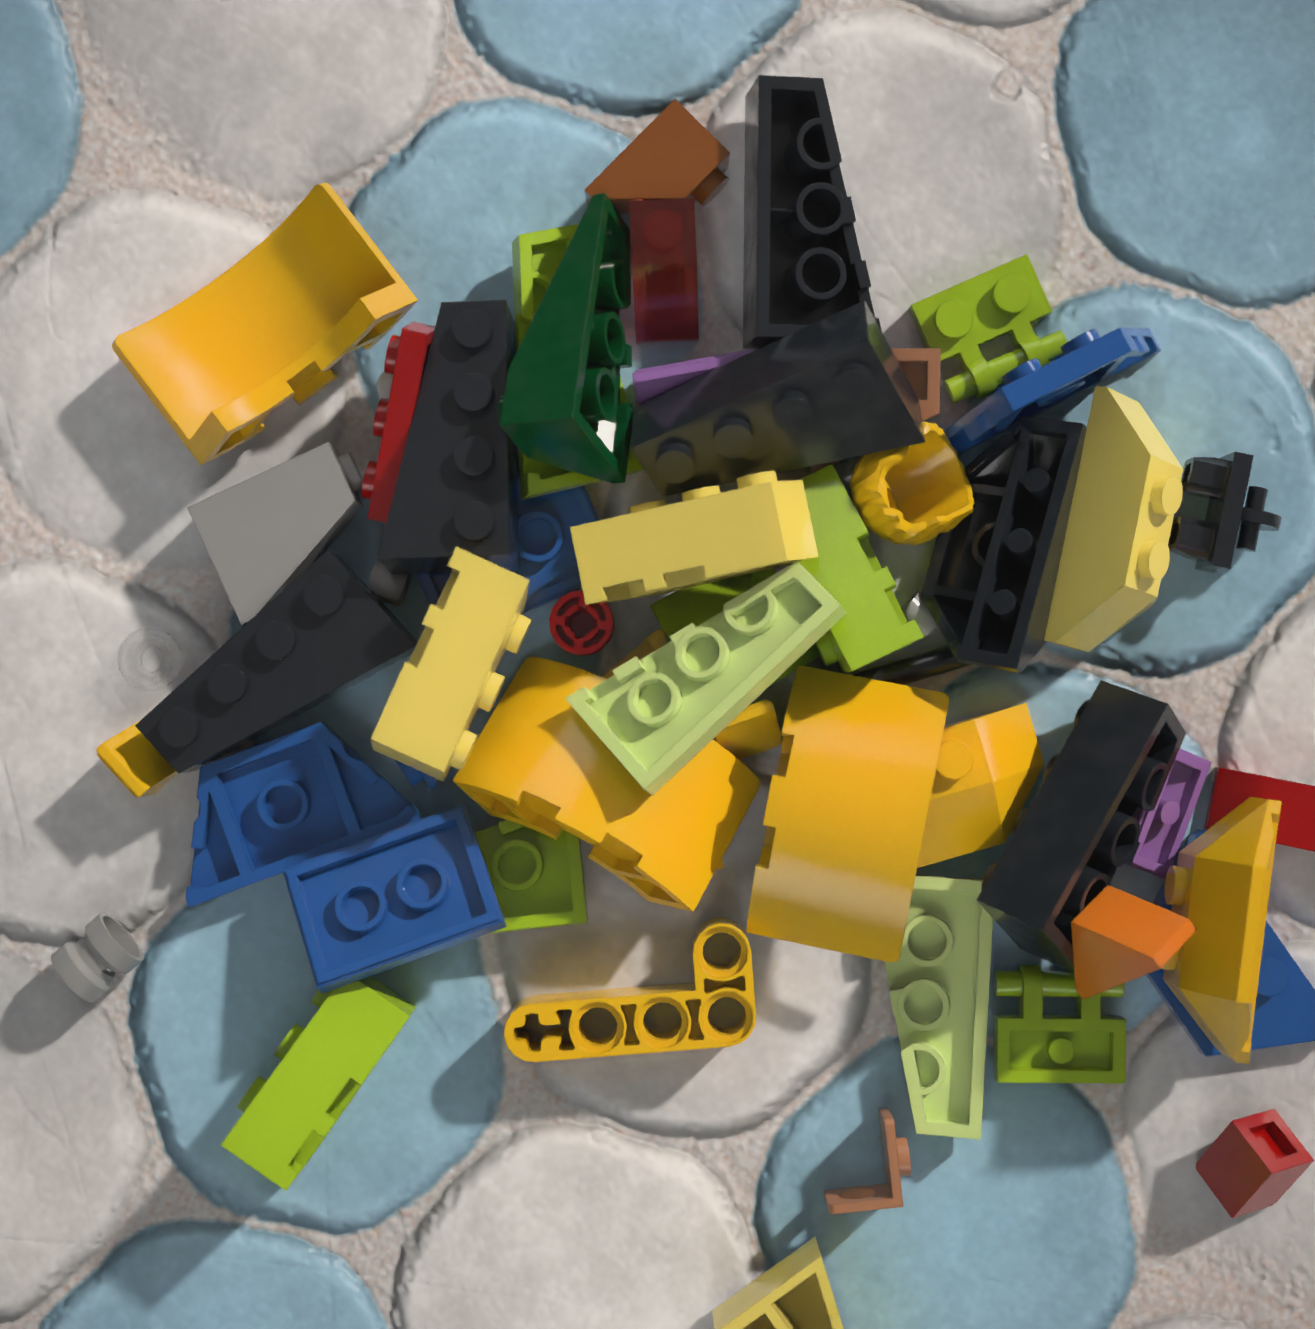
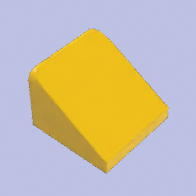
M763 699L750 704L715 737L716 742L739 760L778 747L782 743V736L772 701Z
M135 723L102 743L95 750L98 752L96 755L134 797H144L157 793L177 772L135 727L137 724Z

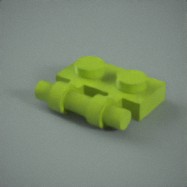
M1027 254L911 304L908 309L925 348H941V363L957 357L963 373L943 382L946 393L953 404L973 395L977 399H982L993 394L997 385L1004 382L1002 377L1006 373L1027 361L1037 358L1042 367L1049 364L1051 360L1063 353L1060 347L1068 342L1061 330L1040 339L1033 331L1031 323L1049 316L1053 311ZM1008 334L1015 350L987 362L983 358L979 346Z
M1019 965L1018 971H994V995L1018 996L1019 1015L994 1014L993 1078L997 1083L1126 1084V1019L1122 1016L1101 1015V997H1123L1125 983L1083 1000L1075 990V976L1070 971H1042L1040 965ZM1043 997H1075L1076 1015H1043Z

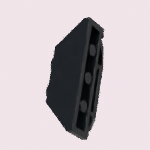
M1022 416L1008 428L1010 431L1008 434L988 446L964 468L973 492V512L963 518L950 531L937 535L921 592L923 601L958 662L1021 673L1047 642L1044 641L1087 430L1084 423Z

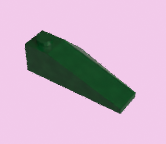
M605 193L592 196L509 366L505 394L498 403L499 426L504 433L512 439L527 458L615 484L625 483L632 436V404L627 402L620 403V369L632 367V346L626 344L624 328L620 320V310L628 309L631 305L630 229Z

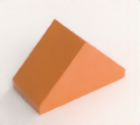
M1107 885L1071 921L1075 990L1084 1000L1161 969L1195 933L1197 928L1190 919Z

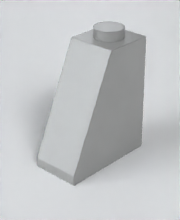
M327 442L187 507L241 625H246L313 564L364 507L357 493L358 490L362 489L363 476L350 452L340 456L338 450Z

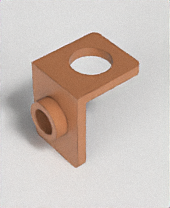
M888 1108L878 1109L886 1183L825 1190L824 1199L829 1214L904 1207L900 1177L911 1176L910 1153L907 1138H896L894 1118Z

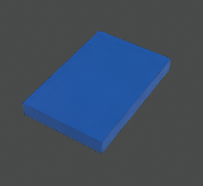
M517 476L518 570L510 571L530 580L524 613L582 588L570 527L599 521L585 486L521 500L520 476ZM451 572L416 574L429 606L430 604L436 606Z
M465 804L282 869L316 987L321 993L507 927L469 811Z

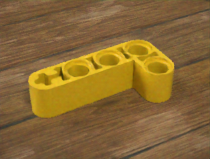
M716 917L706 920L696 930L692 942L695 982L537 994L525 997L515 1004L505 1023L504 1038L506 1045L514 1056L523 1061L544 1062L720 1048L741 1044L751 1035L756 1022L752 955L747 935L737 922L729 918ZM728 933L739 942L738 953L731 962L723 965L714 964L703 955V946L706 940L713 934ZM724 997L734 998L744 1007V1013L740 1022L728 1028L718 1027L708 1018V1011L711 1005ZM660 1002L673 1005L681 1016L677 1027L665 1033L655 1032L650 1029L644 1019L647 1009L653 1004ZM596 1007L604 1008L615 1017L617 1026L609 1036L602 1038L592 1037L582 1028L580 1021L582 1015L589 1009ZM570 1009L572 1011L569 1022L571 1041L562 1040L564 1027L545 1030L540 1042L532 1041L529 1031L519 1030V1027L525 1025L528 1015L531 1013L538 1014V1020L542 1025L561 1024L562 1010Z

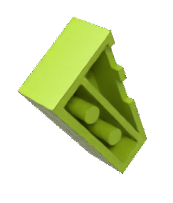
M831 464L800 479L803 480L818 558L799 563L847 612L814 643L824 665L827 667L836 663L840 673L852 672L923 638L924 635L916 620L907 622L892 590L896 588V583L888 568H881L868 541V530L834 466Z
M369 976L325 993H321L319 990L316 992L311 1003L317 1006L319 1010L306 1028L296 1023L285 1036L274 1053V1056L282 1061L268 1080L259 1075L236 1107L244 1113L221 1143L222 1147L285 1191L288 1190L417 1008L374 976Z

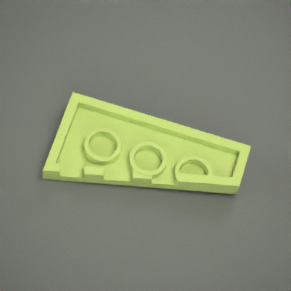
M916 874L900 959L894 963L885 962L890 988L889 994L900 1040L902 1062L916 1134L981 1140L993 918L977 901L981 893L983 879Z

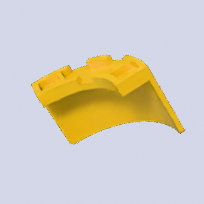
M324 182L314 186L297 208L268 237L230 269L171 309L118 335L112 343V349L198 463L203 465L265 430V426L262 423L272 410L291 397L300 406L338 377L331 368L347 353L360 347L370 350L406 315L418 299L334 189Z
M534 656L528 657L523 661L477 738L462 771L458 770L452 781L491 816L518 823L555 840L558 839L562 830H565L591 844L593 847L587 857L615 874L647 901L694 912L759 790L760 781L758 777L732 753L713 739L660 790L651 795L642 788L565 699L583 687L590 690L607 679L561 662Z
M797 666L781 732L783 741L777 774H772L763 825L766 826V832L759 863L755 866L746 933L890 963L897 962L900 959L949 705V697L945 693L812 667Z

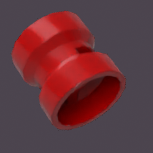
M572 591L562 596L553 606L549 617L550 633L555 642L565 651L578 656L593 655L603 650L610 642L614 632V617L606 602L586 605L583 591Z

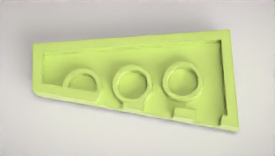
M798 561L728 601L723 606L724 611L697 627L691 623L670 636L671 642L641 660L635 656L613 669L614 676L588 690L586 687H583L565 698L642 788L651 795L660 790L847 613Z

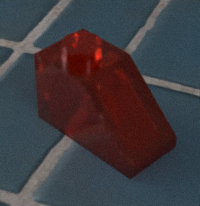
M694 198L629 201L636 344L699 341Z

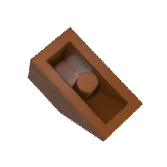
M674 99L584 190L586 205L588 206L594 194L605 193L619 214L685 213L696 201L705 206L724 188L729 180L724 172L728 169L730 152Z

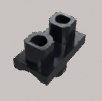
M1232 452L1221 458L1193 457L1186 460L1181 478L1183 493L1209 498L1205 520L1181 515L1175 517L1168 547L1171 552L1191 560H1196L1195 569L1215 573L1217 569L1229 570L1239 527L1240 531L1236 549L1255 552L1260 530H1279L1282 517L1264 511L1268 489L1249 486L1245 507H1243L1254 455Z

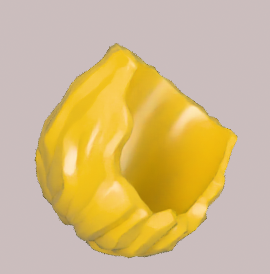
M922 422L925 443L862 455L855 465L849 484L852 502L864 525L884 540L899 545L916 546L934 539L940 533L950 531L963 518L973 512V492L966 476L964 465L958 459L957 451L952 447L943 429L939 428L936 423Z

